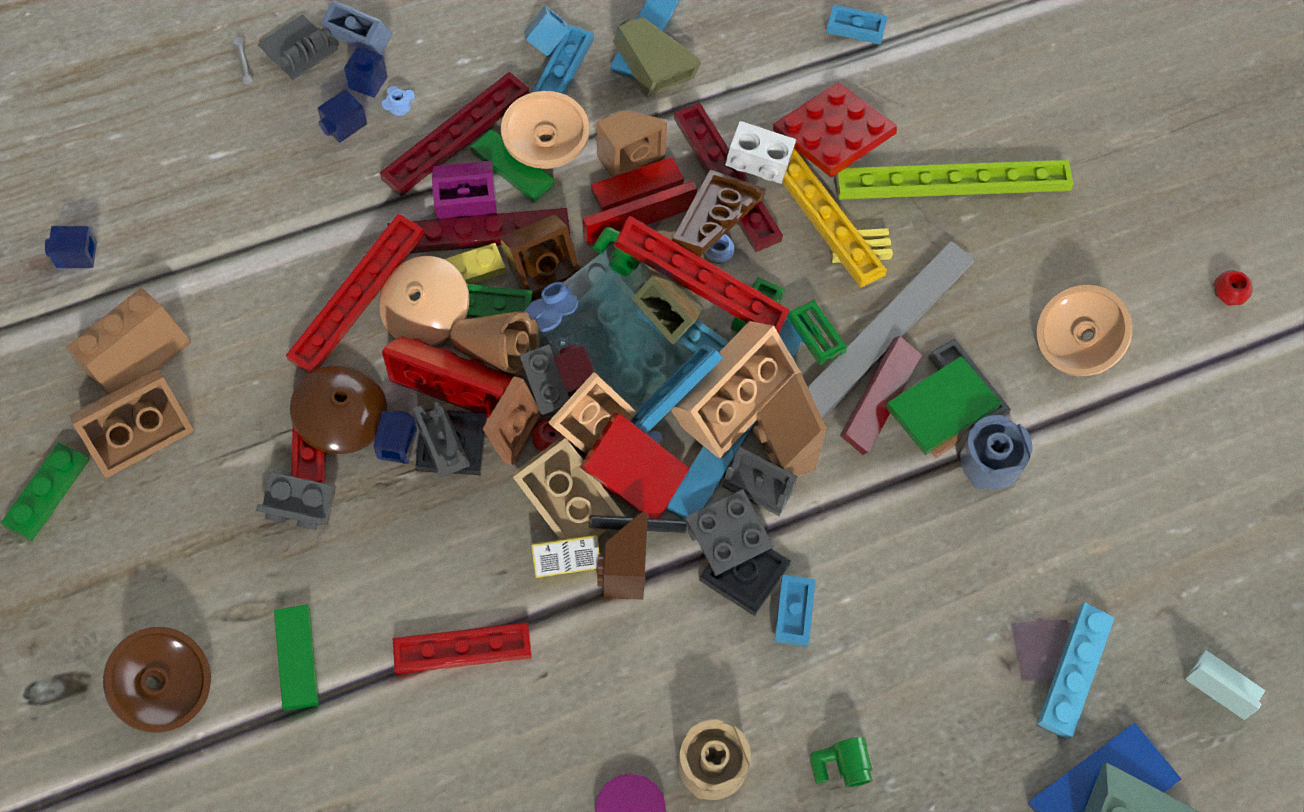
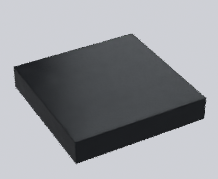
M425 409V412H430L434 409ZM446 410L470 464L469 467L451 474L481 476L486 436L483 427L488 419L487 413ZM420 433L415 466L416 471L437 473Z
M771 548L715 576L711 566L708 564L701 574L699 581L755 616L790 566L791 560Z

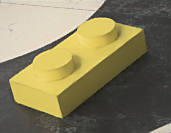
M496 243L444 259L460 271L467 284H474L506 273L505 265Z

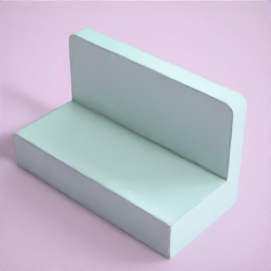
M1207 650L1200 655L1185 679L1243 720H1246L1258 711L1262 705L1259 700L1266 691Z

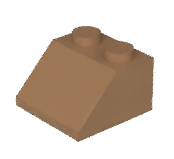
M626 110L606 115L598 121L597 157L610 176L614 177L664 159L667 134L666 121L661 118Z

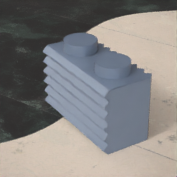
M335 0L332 1L321 21L322 25L328 29L335 39L343 40L344 43L352 44L354 47L357 46L358 49L361 48L363 51L371 52L372 55L377 57L382 55L392 36V32L384 25L382 20Z

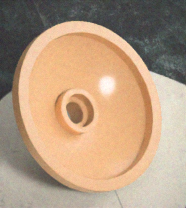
M538 91L520 97L509 106L502 118L501 136L507 151L519 162L534 168H555L571 162L584 150L589 139V121L584 109L571 97L553 91ZM548 139V140H550V141H548V142H543L542 140Z
M433 256L415 257L400 264L387 279L379 299L382 322L394 338L397 339L401 336L410 339L419 338L429 346H436L448 340L454 324L459 320H464L469 309V290L463 275L448 261ZM420 292V298L413 301L414 294Z
M1096 285L1074 286L1057 294L1043 309L1037 325L1038 345L1046 360L1059 371L1073 376L1096 375L1114 366L1126 353L1132 338V319L1126 305L1112 291ZM1093 332V337L1090 340H1084L1085 333Z

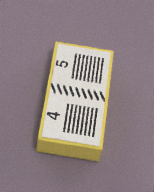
M597 534L531 543L536 578L597 569L598 554H600Z

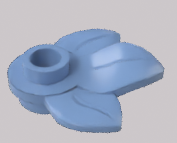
M555 282L545 287L541 293L542 298L532 302L524 312L530 314L528 315L530 319L537 321L541 332H547L561 322L563 315L574 313L578 307V299L572 295L569 287L564 286L562 282Z

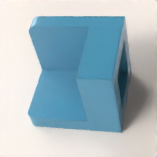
M544 6L526 28L524 34L525 39L548 56L569 29L565 20L547 6Z

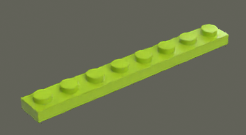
M1069 160L845 168L835 175L839 200L1071 191L1074 185Z

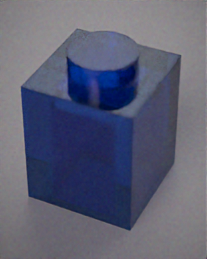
M357 46L344 67L349 89L373 98L376 97L388 77L384 56Z
M346 89L317 108L320 116V121H318L320 128L327 136L332 135L339 143L367 125L364 107Z
M51 226L50 237L45 240V253L47 257L51 258L56 268H94L97 241L89 226Z
M398 410L393 412L382 411L373 444L377 459L409 464L417 434L414 416Z

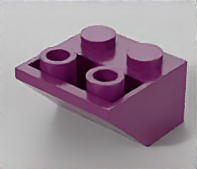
M492 161L433 166L432 188L437 219L497 214Z

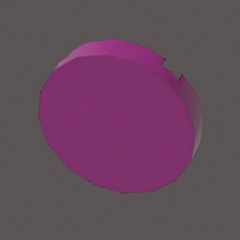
M630 773L616 776L604 785L597 797L595 812H666V805L662 792L654 782L645 776Z

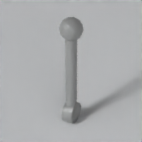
M238 36L233 39V45L238 50L243 71L242 82L250 85L253 82V77L249 74L243 50L245 42L242 37Z

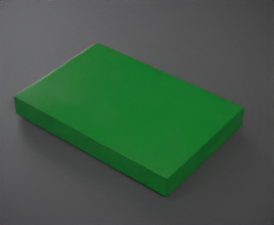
M961 356L889 401L886 408L924 455H927L998 409L1001 402Z

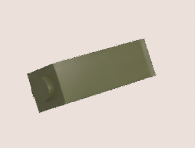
M644 17L636 20L628 19L618 26L613 43L646 97L695 77L701 64L699 58Z
M652 276L631 298L671 344H675L694 324L704 307L689 289L677 282L657 276Z

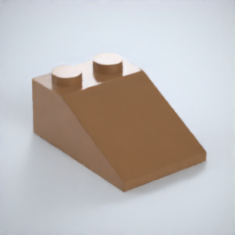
M801 373L795 374L758 413L757 423L753 428L758 444H763L766 449V460L796 476L816 469L827 431L826 425Z

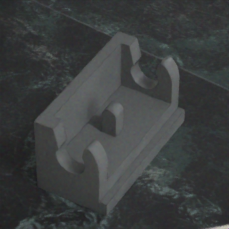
M436 401L434 403L435 409L430 412H425L422 406L414 408L413 411L418 429L439 478L469 467L470 464L447 411L444 410L441 402Z
M739 447L732 467H728L722 487L733 493L743 489L750 502L780 516L794 492L798 476Z

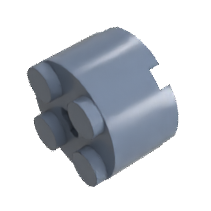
M991 415L984 417L970 430L960 452L961 467L966 476L971 480L972 485L976 488L992 490L1007 488L1019 479L1029 462L1033 450L1031 437L1021 424L1016 425L1009 421V418L1006 416Z

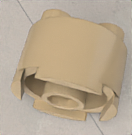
M711 719L694 725L688 731L680 746L678 757L680 778L686 788L699 799L719 800L734 794L743 784L749 769L751 751L745 735L735 726L723 723L724 721ZM713 755L714 759H720L719 765L707 762L708 756Z

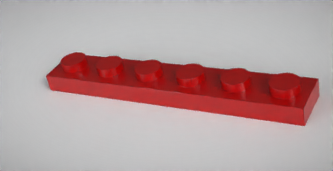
M398 213L285 355L286 358L308 374L319 369L383 288L392 272L405 260L425 234L424 229Z
M629 216L613 245L745 323L751 321L773 325L778 334L780 333L789 313L788 308L633 217Z

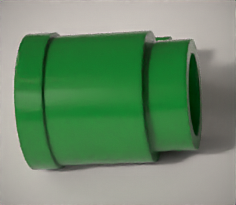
M611 227L604 228L592 247L593 250L603 254L610 241L615 243L620 231ZM615 247L608 265L616 273L629 277L632 271L638 268L641 261Z
M864 737L846 739L833 744L829 748L817 750L810 754V763L816 784L829 781L825 763L836 761L840 778L844 779L846 788L862 786L873 781L871 775L873 768Z

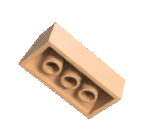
M749 321L719 352L723 359L671 409L680 426L716 457L721 458L757 420L758 413L795 374L801 373L773 325Z

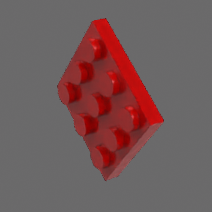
M837 82L773 123V132L796 139L794 148L829 177H833L897 134V125L841 83Z

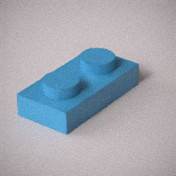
M833 4L826 33L881 45L888 16Z
M782 575L774 642L808 647L816 579Z

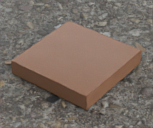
M515 376L483 427L485 434L503 463L512 466L532 435L535 426L543 416L524 379Z

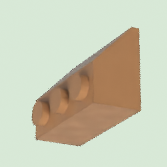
M141 287L67 345L66 348L76 364L109 395L156 369H160L191 342L165 309Z
M159 369L69 415L75 429L105 479L194 432Z

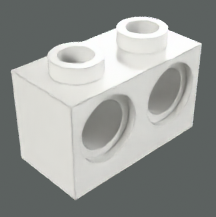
M740 121L729 148L726 166L782 184L796 139Z

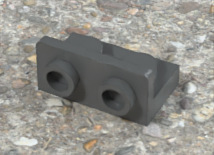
M550 344L520 356L542 415L561 409L571 398L566 393L553 358L555 353Z
M270 472L263 504H257L256 511L266 513L265 519L285 523V518L298 520L296 525L298 527L316 530L317 525H326L329 522L336 486Z

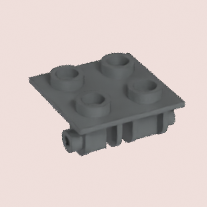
M304 15L293 20L258 44L292 80L338 50V47L328 39L331 37L328 29L325 27L322 29L317 28Z
M743 489L685 517L690 526L688 533L691 539L698 541L715 576L774 547Z

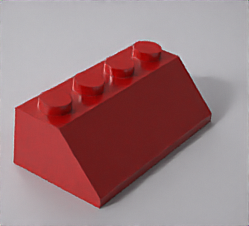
M401 336L386 345L382 350L390 382L471 412L487 413L488 418L514 375L502 370L489 368L477 359L467 360L457 356L456 353L449 349L442 348L440 350L429 346L419 338L410 339Z

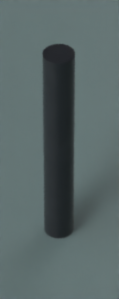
M590 515L588 526L593 529L621 530L635 517ZM648 518L647 531L685 533L687 528L686 520Z

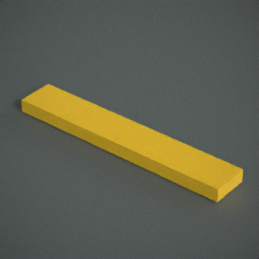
M794 148L782 184L832 251L836 253L840 262L860 288L886 276L887 269Z

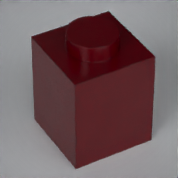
M577 344L567 346L559 351L560 355L553 357L566 393L570 397L595 372L584 345L580 347Z

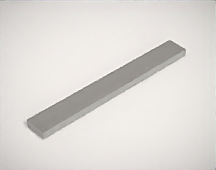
M950 241L847 347L846 353L839 355L808 386L822 419L881 360L892 340L898 336L903 337L973 264L975 258Z

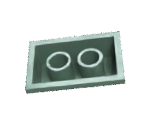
M1105 762L1101 767L1084 812L1199 811Z

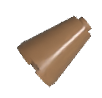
M516 311L459 320L450 331V341L453 348L463 354L508 374L522 375L526 372L520 356L540 347V333L536 320L530 319L529 313Z

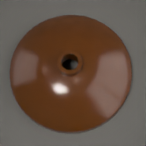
M327 366L309 373L298 383L290 401V417L298 435L310 446L326 453L348 454L369 446L381 434L387 418V401L381 387L366 373L347 366ZM343 397L346 400L344 402H338L335 400V398Z
M149 627L127 636L111 652L103 674L104 694L114 714L126 725L149 733L168 732L192 720L204 706L211 685L210 667L203 650L188 635L168 627ZM148 677L156 680L155 689L147 686L146 680Z

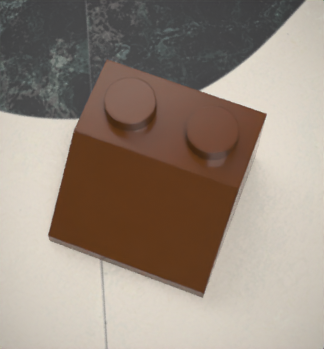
M555 214L499 237L508 265L520 289L533 291V300L542 297L541 293L548 285L555 282L563 283L580 270L568 228Z
M640 513L605 543V554H598L597 586H604V598L643 600L648 513Z

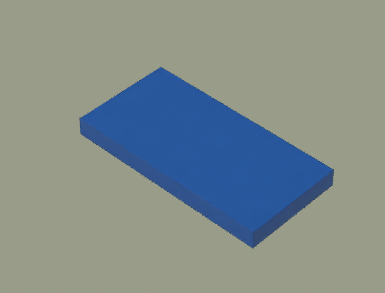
M1133 723L1032 798L1028 805L1034 812H1084L1101 767L1105 762L1163 793L1182 779L1137 724Z

